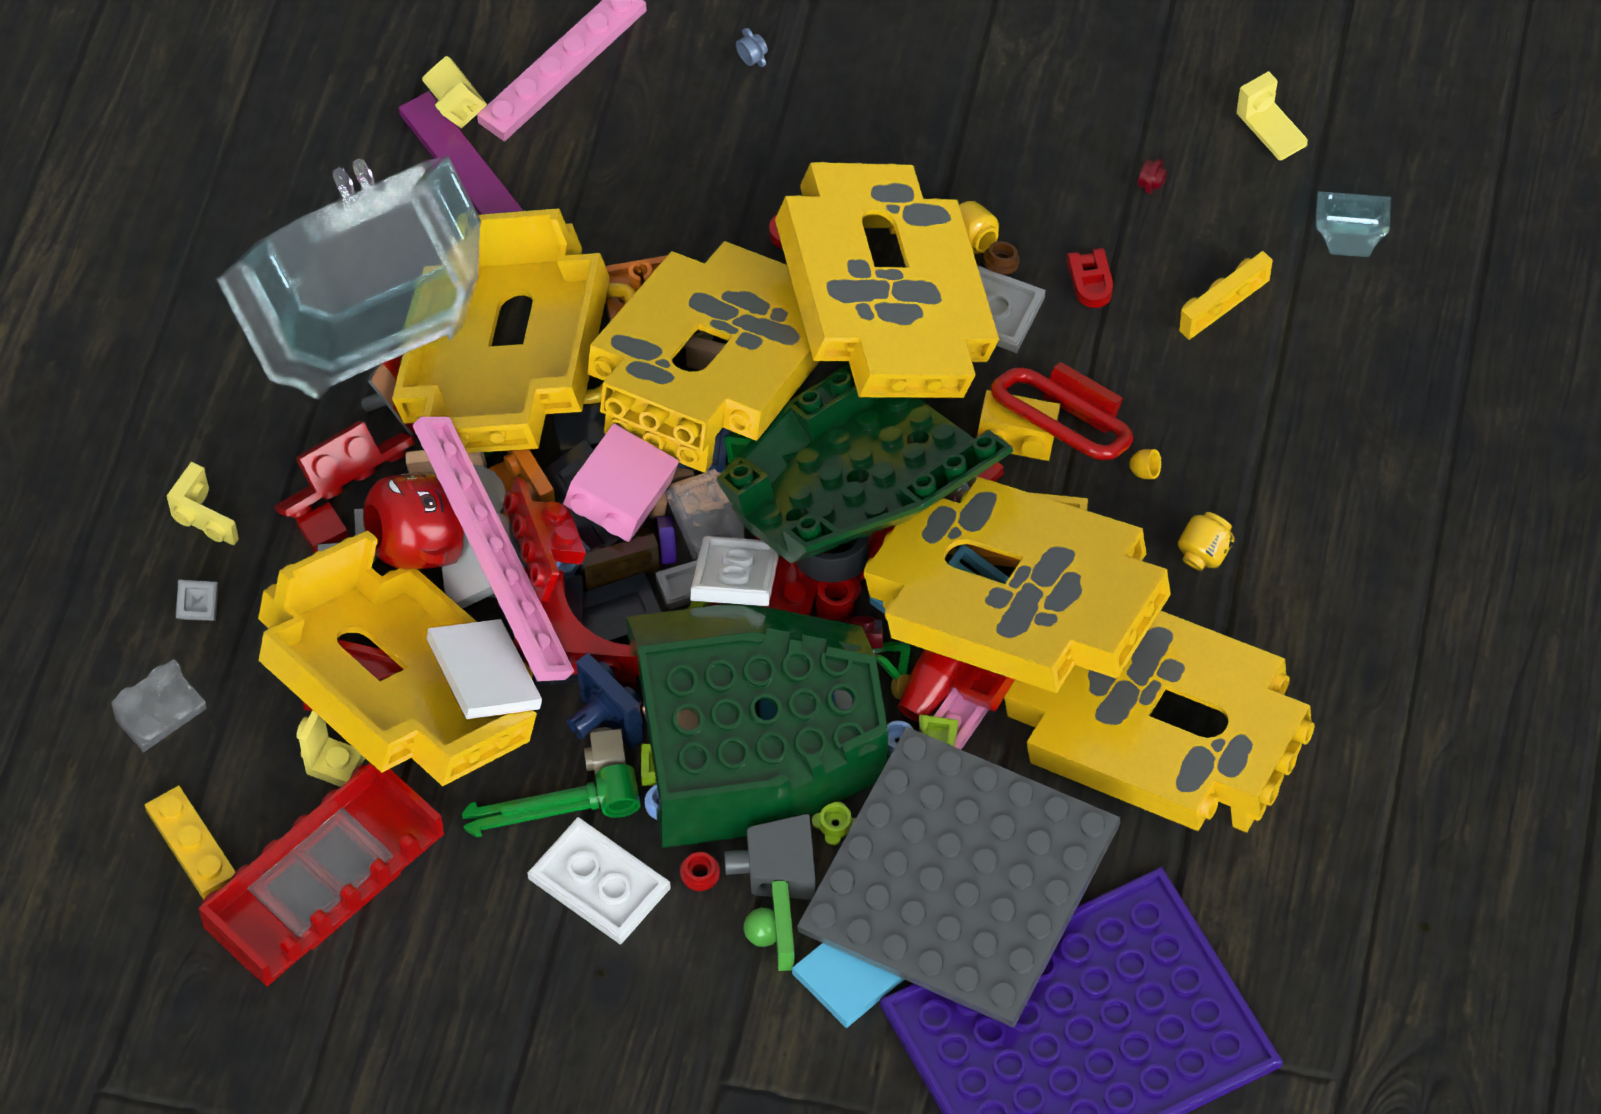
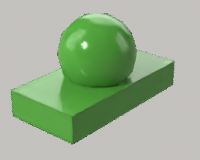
M786 880L772 881L773 910L763 907L753 910L746 917L743 930L746 938L755 946L767 947L776 942L778 970L788 971L794 967V944L788 883H786Z

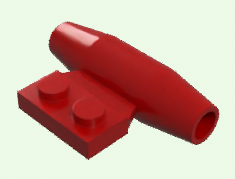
M924 649L913 667L897 708L907 718L919 723V715L930 716L955 687L964 700L995 712L1015 679Z

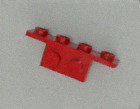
M358 421L296 457L310 486L274 507L280 515L291 516L292 518L300 517L312 509L311 504L322 497L324 499L335 497L344 490L343 485L353 479L360 481L376 472L375 467L386 460L387 462H393L402 458L408 452L406 448L415 444L412 436L399 433L376 446L365 423Z
M516 478L511 491L505 494L503 502L504 512L508 514L513 536L517 538L522 560L526 562L530 573L531 584L535 586L539 600L548 602L559 576L556 562L582 564L586 551L569 508L554 501L548 503L532 501L524 479Z

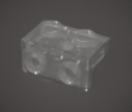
M715 469L707 471L701 477L669 488L664 492L694 561L699 558L703 537L745 538L743 533L744 523L737 512L733 510L730 501L719 486L716 479L718 474Z
M172 660L166 665L157 666L149 673L147 678L137 685L122 690L111 703L117 723L142 752H145L207 709L204 699L183 677L180 665L176 660Z

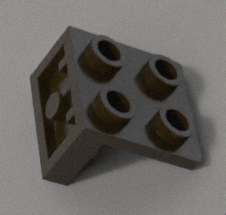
M644 522L630 542L625 541L608 547L598 546L585 554L579 570L584 578L586 590L601 587L643 572L646 574L660 570L658 544L654 534L648 535Z

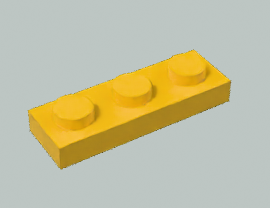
M1264 251L1252 259L1246 258L1237 266L1232 274L1225 279H1217L1210 286L1209 290L1198 299L1196 297L1190 299L1181 310L1179 331L1190 340L1269 282L1273 260Z
M180 786L144 804L146 812L203 900L212 891L220 890L232 880L235 870Z

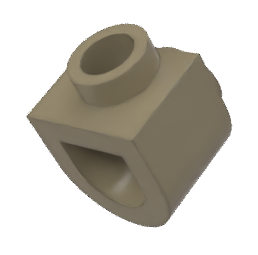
M608 727L594 729L590 733L592 747L584 748L587 771L595 770L596 777L597 772L604 767L614 764H626L621 729L613 730Z

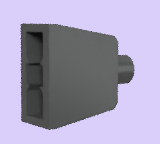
M809 814L751 826L747 829L746 850L724 851L726 875L749 873L751 894L772 897V881L785 880L788 883L789 898L812 900L815 895V872Z

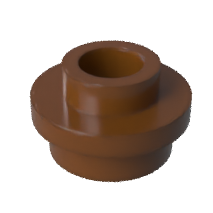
M998 241L992 243L984 252L983 263L989 270L1005 275L1013 273L1018 269L1020 258L1015 246L1008 242Z

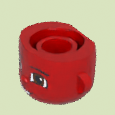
M416 472L387 476L376 482L370 489L363 507V526L365 531L368 530L378 539L375 555L382 562L397 569L411 570L442 567L458 561L463 548L464 530L435 473Z

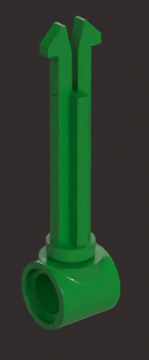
M614 764L604 767L597 772L595 777L596 785L595 782H590L586 786L477 807L476 802H472L463 811L462 816L463 819L478 820L464 825V829L475 837H481V830L590 808L596 810L600 809L599 805H601L602 813L607 817L620 818L632 815L641 807L635 770L630 765Z

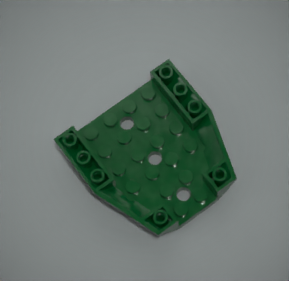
M848 364L787 402L757 441L752 439L716 479L746 528L792 564L836 548L838 545L857 538L861 539L872 535L873 532L909 521L1013 452V447L990 430L974 439L919 398L859 397L851 367Z
M723 604L626 617L631 656H637L660 805L656 809L661 848L747 837V829L751 826L805 814L812 816L822 811L826 805L840 802L874 785L887 763L888 728L876 657L862 626L745 604ZM836 690L848 692L852 698L851 708L847 710L836 708L832 702L833 692ZM760 700L770 701L775 707L774 718L770 720L759 718L755 713V703ZM682 710L694 712L698 718V726L693 730L681 728L677 722V714Z

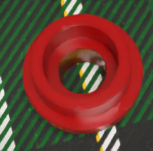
M693 853L681 865V880L685 886L692 890H708L719 880V864L714 857L707 853ZM697 870H704L707 872V875L697 877L693 873Z

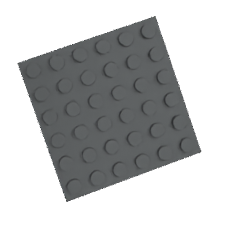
M906 727L797 926L799 933L1014 1028L1121 824L1120 817Z

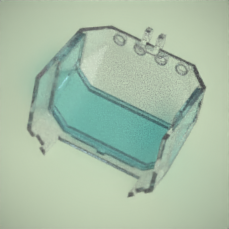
M448 155L423 161L375 184L368 165L364 159L359 158L353 161L352 167L362 190L355 193L353 183L344 168L333 170L332 176L343 197L342 199L304 215L259 240L217 279L269 380L281 385L289 384L304 390V394L320 399L330 386L445 335L451 341L462 328L478 281L481 220Z

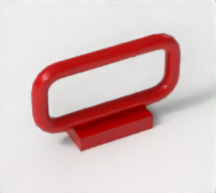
M1062 362L1053 368L1050 378L1032 369L1020 367L1007 370L991 384V394L1000 405L1091 458L1112 460L1125 452L1133 443L1131 429L1124 422L1116 418L1123 398ZM1016 382L1027 383L1044 393L1043 398L1052 403L1060 404V408L1103 433L1107 431L1114 433L1118 438L1109 445H1100L1092 442L1013 396L1006 389Z

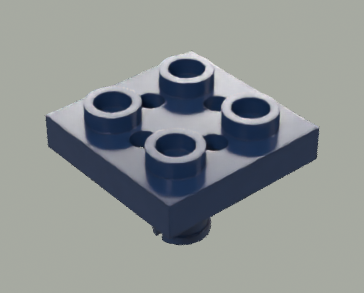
M587 653L576 661L580 698L586 705L573 716L568 717L566 723L573 734L578 730L576 737L583 739L585 735L604 722L613 730L621 729L623 742L632 750L643 741V719L640 713L641 700L629 686L623 688L615 680L614 672L604 661L597 662Z

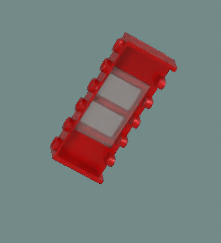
M371 763L361 765L353 772L350 780L341 788L330 791L323 798L321 805L309 815L304 814L294 822L291 830L282 838L271 841L256 860L250 865L246 864L240 867L234 873L232 880L223 888L214 890L205 897L202 905L198 908L203 927L250 973L268 987L310 949L314 950L395 880L404 868L443 836L442 817L391 769L381 773Z

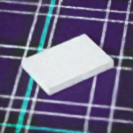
M713 536L703 537L691 587V601L769 606L779 554L762 540Z
M501 619L428 628L426 639L466 719L540 709L542 698Z
M579 817L576 818L528 872L529 880L620 945L671 888L670 881Z

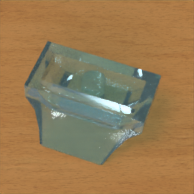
M1318 192L1316 200V229L1323 234L1330 254L1369 257L1378 241L1389 233L1391 197Z

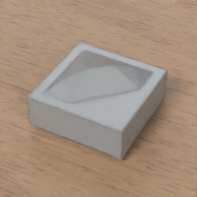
M178 580L176 618L216 621L219 583Z

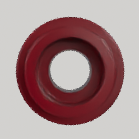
M1158 158L1155 161L1146 160L1138 180V186L1145 188V193L1152 194L1155 188L1161 190L1168 172L1167 169L1163 168V160Z

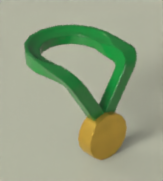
M905 642L883 643V648H872L875 654L876 662H879L893 678L891 683L893 695L897 699H901L910 675L906 674L910 656V645ZM900 651L898 671L887 658L876 653Z

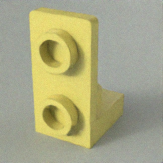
M448 56L439 61L422 78L423 82L438 100L435 106L440 113L461 129L487 106V103Z
M1268 71L1240 87L1237 114L1278 160H1283L1306 147L1308 139L1275 104L1278 81Z
M191 462L167 494L172 517L181 525H192L204 531L214 541H225L235 545L239 540L235 522L201 505L208 494L209 486L204 467Z
M312 711L309 718L304 717L300 722L297 730V739L300 742L301 757L304 761L306 774L342 787L350 780L353 772L363 764L365 757L353 746L329 738L326 722L316 712Z

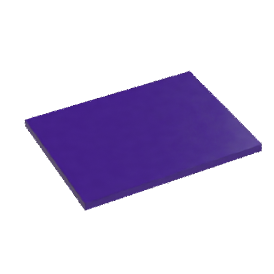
M1162 867L1077 906L1014 1028L916 984H912L880 999L882 1010L942 1114H1186L1281 1068L1283 1063Z

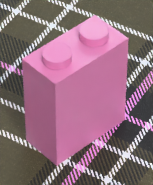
M613 424L571 481L563 505L572 509L576 514L584 516L605 528L609 533L630 542L671 484L679 460L620 426Z

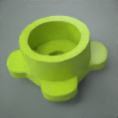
M833 802L826 805L821 813H816L813 816L812 825L814 828L822 831L825 835L826 843L837 845L841 842V838L848 834L856 818H851V812L844 803ZM838 821L839 825L834 826L832 825V822Z

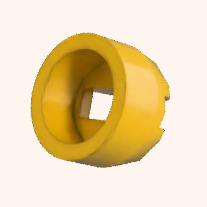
M1143 449L1137 451L1130 459L1132 473L1138 478L1156 479L1161 471V456L1158 450Z

